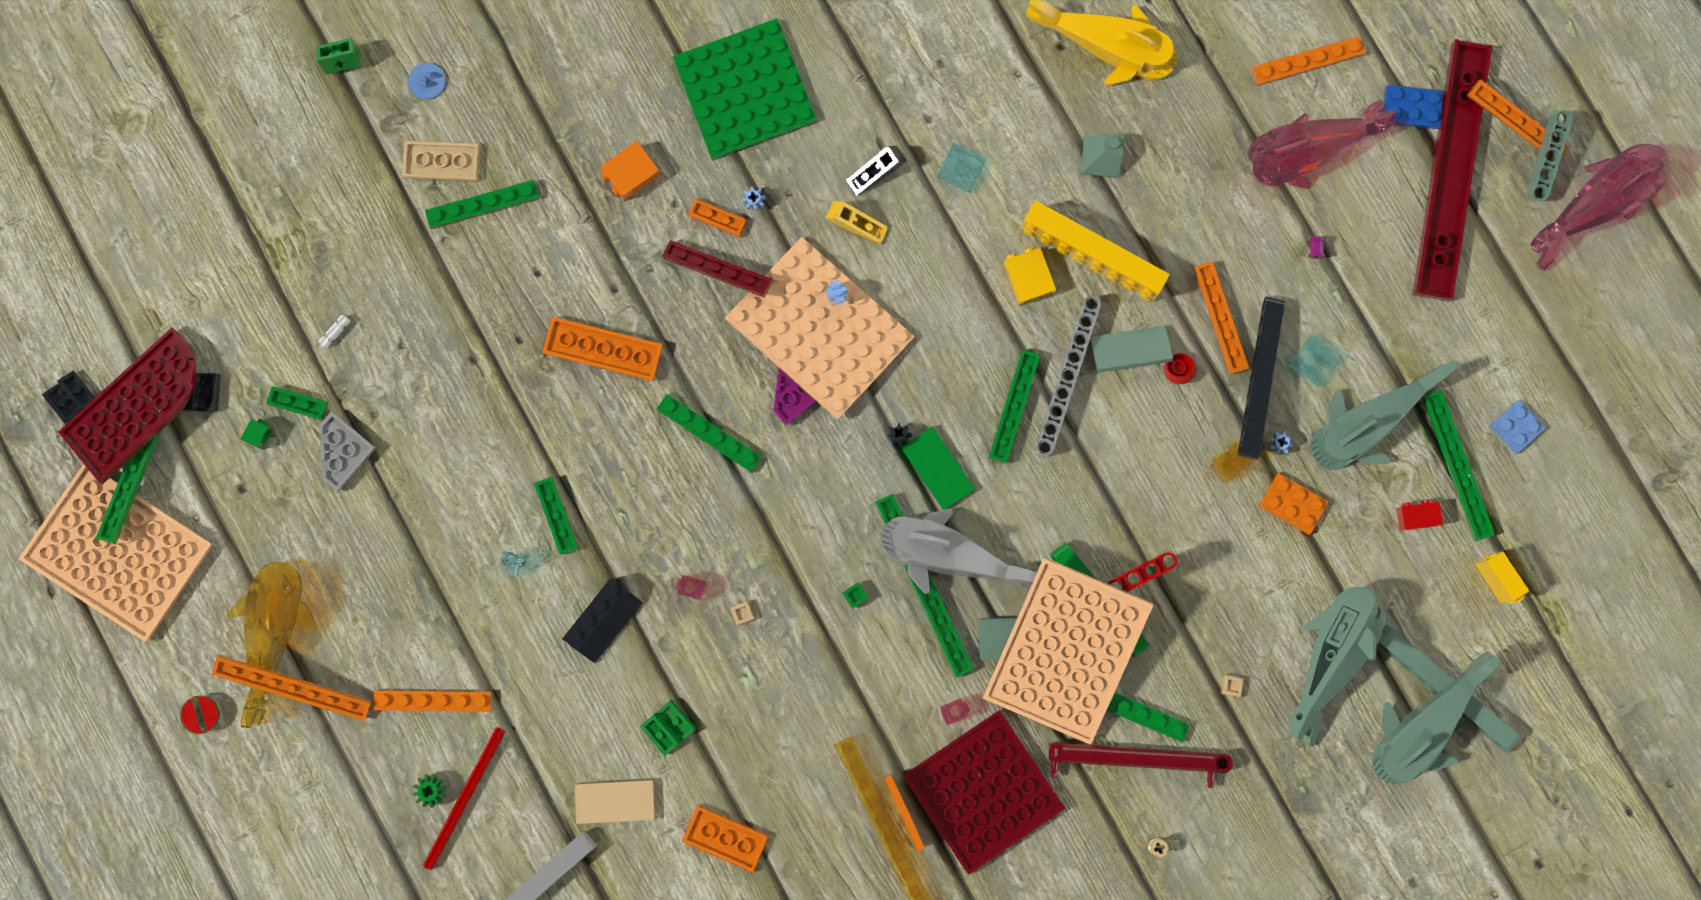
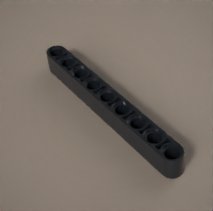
M1265 296L1262 304L1238 447V456L1258 460L1262 447L1285 300Z

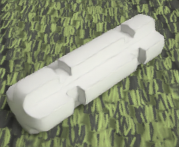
M341 315L337 319L338 322H335L325 333L326 336H322L319 340L322 346L328 348L332 344L331 341L335 340L344 330L343 327H347L350 323V320L345 315Z

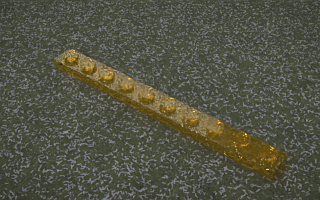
M852 736L835 743L834 746L908 900H930Z

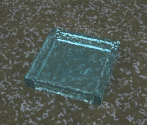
M953 143L939 170L937 178L971 193L987 158Z

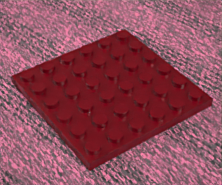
M1000 710L902 775L968 875L1066 809Z

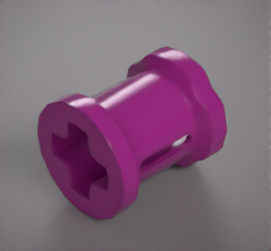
M1310 237L1308 239V242H1310L1308 258H1325L1324 242H1326V238Z

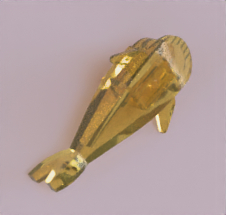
M272 562L262 567L253 579L250 590L227 613L228 618L244 615V641L247 663L277 672L287 648L295 622L297 621L313 631L317 629L308 605L300 600L302 578L299 572L287 563ZM250 687V692L243 709L241 727L251 728L252 725L261 724L267 709L268 692Z

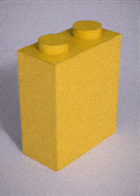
M1035 247L1024 250L1023 254L1017 255V253L1006 257L1007 259L1004 260L1003 265L1019 306L1055 293L1056 288L1041 248L1035 249Z
M1503 551L1492 553L1475 563L1500 603H1518L1525 598L1524 594L1529 592Z

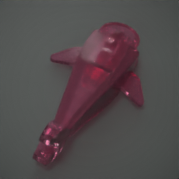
M1378 100L1367 107L1362 118L1308 120L1309 115L1304 113L1293 123L1271 129L1268 133L1259 136L1252 142L1248 150V159L1253 164V175L1260 183L1267 186H1276L1287 182L1294 187L1309 189L1311 184L1306 174L1329 163L1367 136L1386 131L1396 122V112L1394 110L1383 112L1384 102Z
M1638 144L1627 148L1615 158H1608L1585 166L1584 170L1586 172L1596 174L1577 193L1555 222L1542 229L1530 244L1533 251L1538 254L1542 252L1537 262L1539 268L1545 271L1555 261L1565 244L1567 236L1599 226L1621 216L1631 219L1641 205L1655 196L1665 185L1667 176L1663 168L1668 161L1666 150L1657 145Z

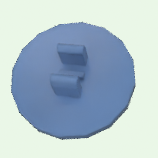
M422 63L410 72L408 83L414 95L427 100L433 99L442 93L446 79L442 69L437 65Z

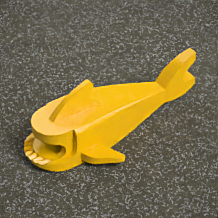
M1029 1L1026 13L1029 19L1042 26L1056 29L1096 57L1116 67L1104 82L1106 86L1128 82L1134 76L1151 81L1160 80L1168 76L1176 65L1177 53L1171 39L1165 33L1158 31L1157 27L1151 25L1149 19L1136 5L1132 6L1131 9L1132 19L1105 15L1063 13L1045 1Z

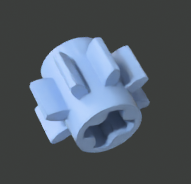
M751 187V191H744L746 198L742 199V203H748L746 206L747 210L751 207L757 212L759 206L764 207L761 200L766 198L765 195L760 196L761 189L756 191ZM752 196L756 197V202H752Z
M838 280L829 282L830 287L826 288L829 302L835 301L836 305L845 303L844 298L848 297L845 283L839 284Z
M1286 431L1282 432L1281 435L1275 432V438L1268 439L1269 442H1272V446L1269 449L1276 450V455L1280 451L1286 454L1288 453L1286 448L1293 447L1290 444L1292 437H1287ZM1280 439H1282V443L1284 444V445L1281 446V447H1280V443L1277 442V441L1280 440Z

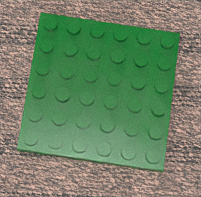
M778 18L672 56L711 160L817 122Z

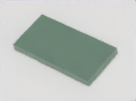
M1165 326L1090 337L1097 373L1173 361Z

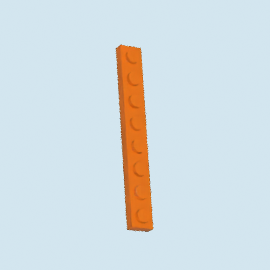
M219 654L216 657L211 675L362 721H365L372 702Z

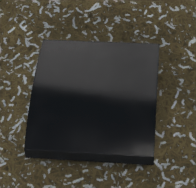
M74 370L57 380L58 384L41 394L65 425L95 398Z
M197 373L192 395L182 411L218 412L221 374Z

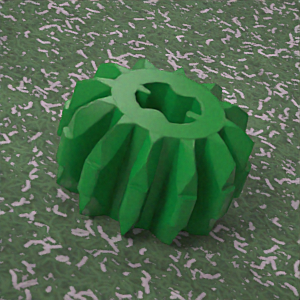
M429 774L425 775L424 779L418 778L417 780L420 785H413V788L417 789L418 792L412 793L413 796H419L416 799V803H420L423 800L422 807H427L429 803L430 808L435 807V803L441 804L442 801L439 797H446V794L442 793L441 790L447 789L446 786H440L443 783V779H439L436 782L437 775H433L430 779ZM432 787L433 794L427 795L429 792H426V788Z

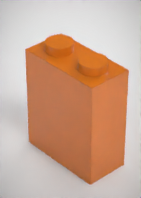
M638 141L600 166L602 170L600 175L606 183L610 182L613 188L611 190L617 198L621 196L623 201L660 176L658 168Z

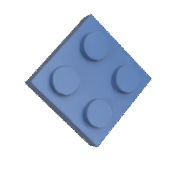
M1520 400L1515 401L1489 425L1515 454L1519 453L1545 429Z

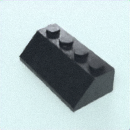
M610 578L562 639L580 654L596 663L644 602L615 579Z

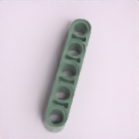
M1568 110L1555 111L1549 117L1526 192L1527 198L1531 201H1545L1550 195L1573 121V116ZM1560 114L1564 117L1562 124L1558 121ZM1554 133L1558 135L1556 142L1552 139ZM1549 151L1552 153V159L1550 161L1547 159V153ZM1543 170H1545L1547 173L1545 179H1542L1541 172ZM1537 188L1541 191V195L1538 198L1535 195Z

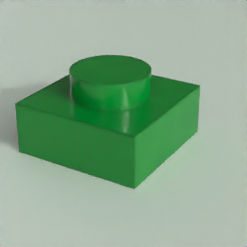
M858 582L842 592L852 609L869 599Z

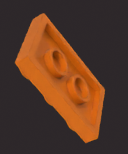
M1277 473L1258 507L1305 534L1311 535L1329 501Z

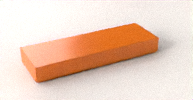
M695 198L688 213V217L739 238L747 224V219Z

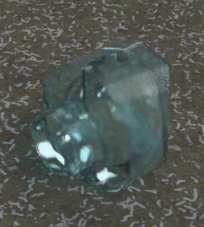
M502 552L500 567L507 568V576H519L520 569H527L528 555Z

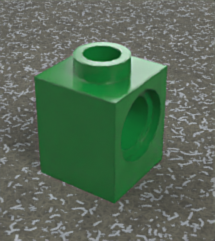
M260 418L257 421L251 419L240 439L263 450L274 429L268 427L269 423Z

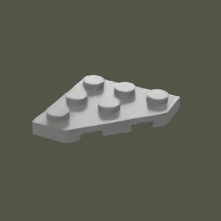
M331 411L319 425L321 437L320 452L323 468L322 480L339 492L375 451L376 447Z

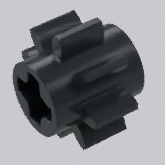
M898 423L897 427L890 428L892 434H889L888 438L893 440V447L897 444L902 449L904 444L910 445L908 438L912 437V433L908 432V426L901 427L900 423Z

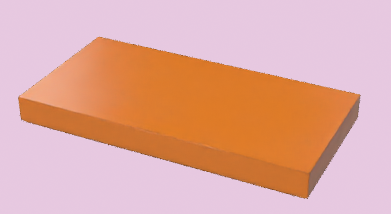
M886 775L884 779L917 851H921L925 847L892 775Z
M697 805L682 842L754 873L769 835Z

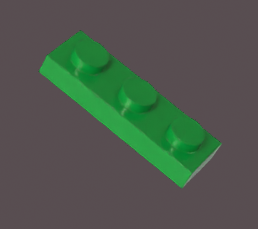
M272 386L266 404L323 421L328 402Z

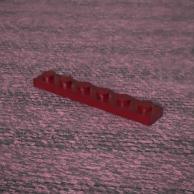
M672 240L669 241L662 254L664 260L765 298L773 282L771 278Z

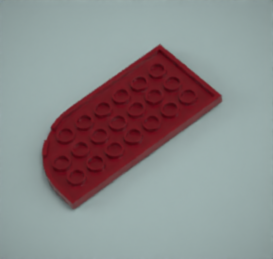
M171 327L58 431L99 483L104 484L186 406L195 387L197 375L196 360L192 349L178 331Z

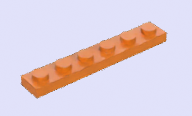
M1357 36L1253 66L1252 71L1257 86L1364 56L1366 52L1361 37Z
M1478 80L1467 96L1539 150L1546 129L1485 82ZM1554 135L1552 136L1553 141L1556 142L1558 138ZM1566 144L1562 153V157L1569 149V146H1567ZM1549 151L1547 157L1552 159V153Z
M1213 261L1195 266L1193 269L1229 374L1232 375L1248 370L1249 366Z
M374 691L373 710L491 712L492 692Z

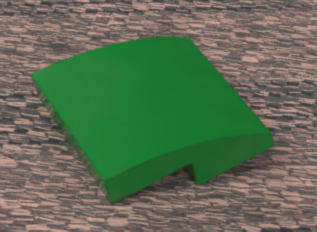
M672 699L640 726L664 756L697 729Z

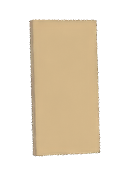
M404 140L402 178L478 182L481 145L479 143Z
M654 780L575 784L576 824L655 820Z

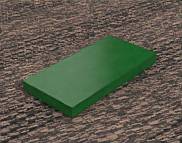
M933 426L910 440V445H903L902 451L942 510H946L975 490Z

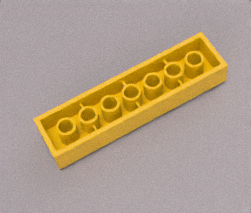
M1036 200L1023 221L1021 229L1024 230L1023 232L1026 235L1039 238L1040 242L1046 246H1054L1060 254L1072 256L1075 262L1090 266V270L1099 274L1101 272L1106 275L1109 281L1121 283L1124 289L1139 293V296L1146 301H1154L1170 275Z

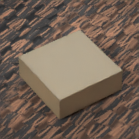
M749 601L730 607L736 626L755 619Z
M1224 675L1221 694L1241 698L1244 678Z

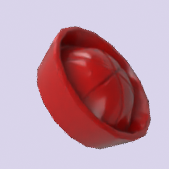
M1177 353L1173 355L1172 362L1164 364V375L1171 383L1186 384L1195 377L1197 365L1187 354Z

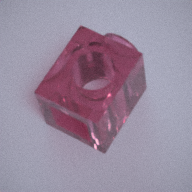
M682 575V579L678 578L675 589L678 590L677 594L701 601L706 582ZM688 582L695 584V590L691 593L685 590V585Z
M961 698L939 707L946 725L969 716L967 712L970 711L966 700L962 701ZM954 705H958L961 709L960 715L956 717L950 713V709Z

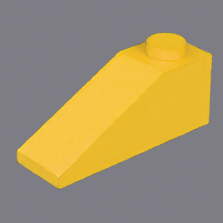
M843 201L833 202L825 218L843 229L878 244L882 243L888 229L886 225Z

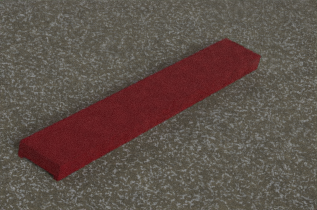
M1455 39L1451 44L1442 101L1441 124L1437 133L1412 295L1448 302L1454 299L1483 108L1467 95L1478 80H1482L1487 84L1493 45H1482L1460 41L1459 39Z

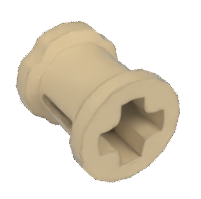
M1153 838L1148 843V850L1157 857H1163L1167 854L1168 845L1159 838ZM1156 843L1162 845L1160 852L1154 850Z

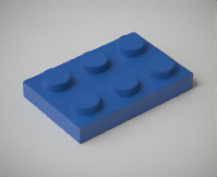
M1387 85L1385 87L1382 123L1439 129L1443 91Z

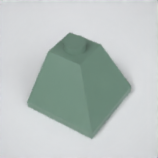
M1100 134L1084 137L1081 175L1118 178L1123 155L1124 135Z

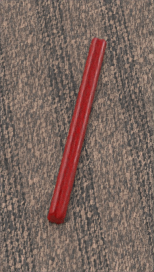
M496 727L426 857L423 863L424 868L432 870L437 863L506 731L504 729Z

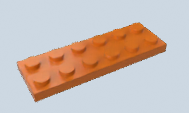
M552 317L542 353L654 382L663 344Z

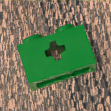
M353 38L316 46L317 62L326 75L362 66L361 53Z

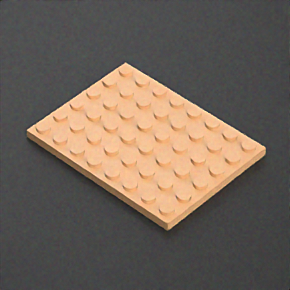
M803 237L765 275L773 281L765 298L749 292L725 317L729 324L837 420L842 417L915 337ZM836 280L839 281V284L845 283L848 291V297L844 298L845 303L836 305L835 301L829 302L826 288L830 287L829 282Z
M83 464L27 545L19 560L144 642H148L214 544L137 494L116 545L96 539L118 482L110 478L104 484L99 483Z
M1044 557L986 688L983 699L1091 745L1154 604Z

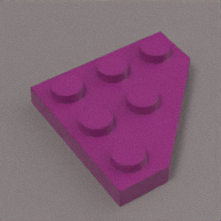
M779 368L773 412L787 426L817 401Z

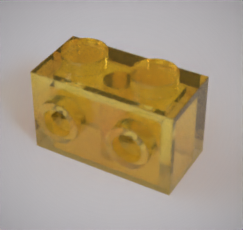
M1235 440L1226 447L1227 452L1223 455L1218 453L1211 459L1213 463L1209 465L1223 483L1228 482L1255 460L1238 456L1239 442L1237 443Z

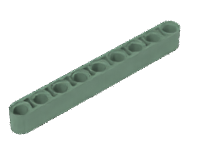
M1384 626L1383 634L1377 645L1435 694L1454 681V679L1392 627ZM1473 695L1471 696L1462 716L1499 748L1510 753L1520 741L1521 736Z

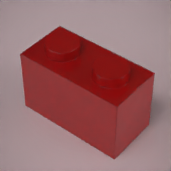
M1433 499L1423 500L1419 505H1414V502L1402 503V507L1396 508L1400 531L1443 525L1440 502L1433 503Z

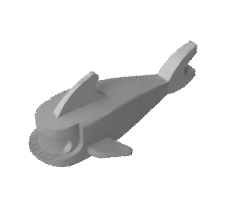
M952 509L933 512L922 519L905 516L896 517L890 520L882 531L881 543L885 554L890 559L907 565L909 576L925 594L930 591L928 571L954 576L1001 580L1007 584L1030 589L1037 572L1007 565L969 538L945 526L944 524L954 512Z

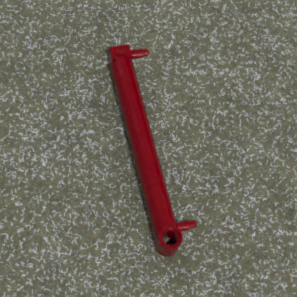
M1049 743L1048 760L1051 762L1052 778H1057L1059 763L1062 762L1207 772L1208 788H1214L1215 773H1228L1233 767L1231 757L1223 753ZM1220 758H1224L1226 761V765L1222 769L1217 766V761Z

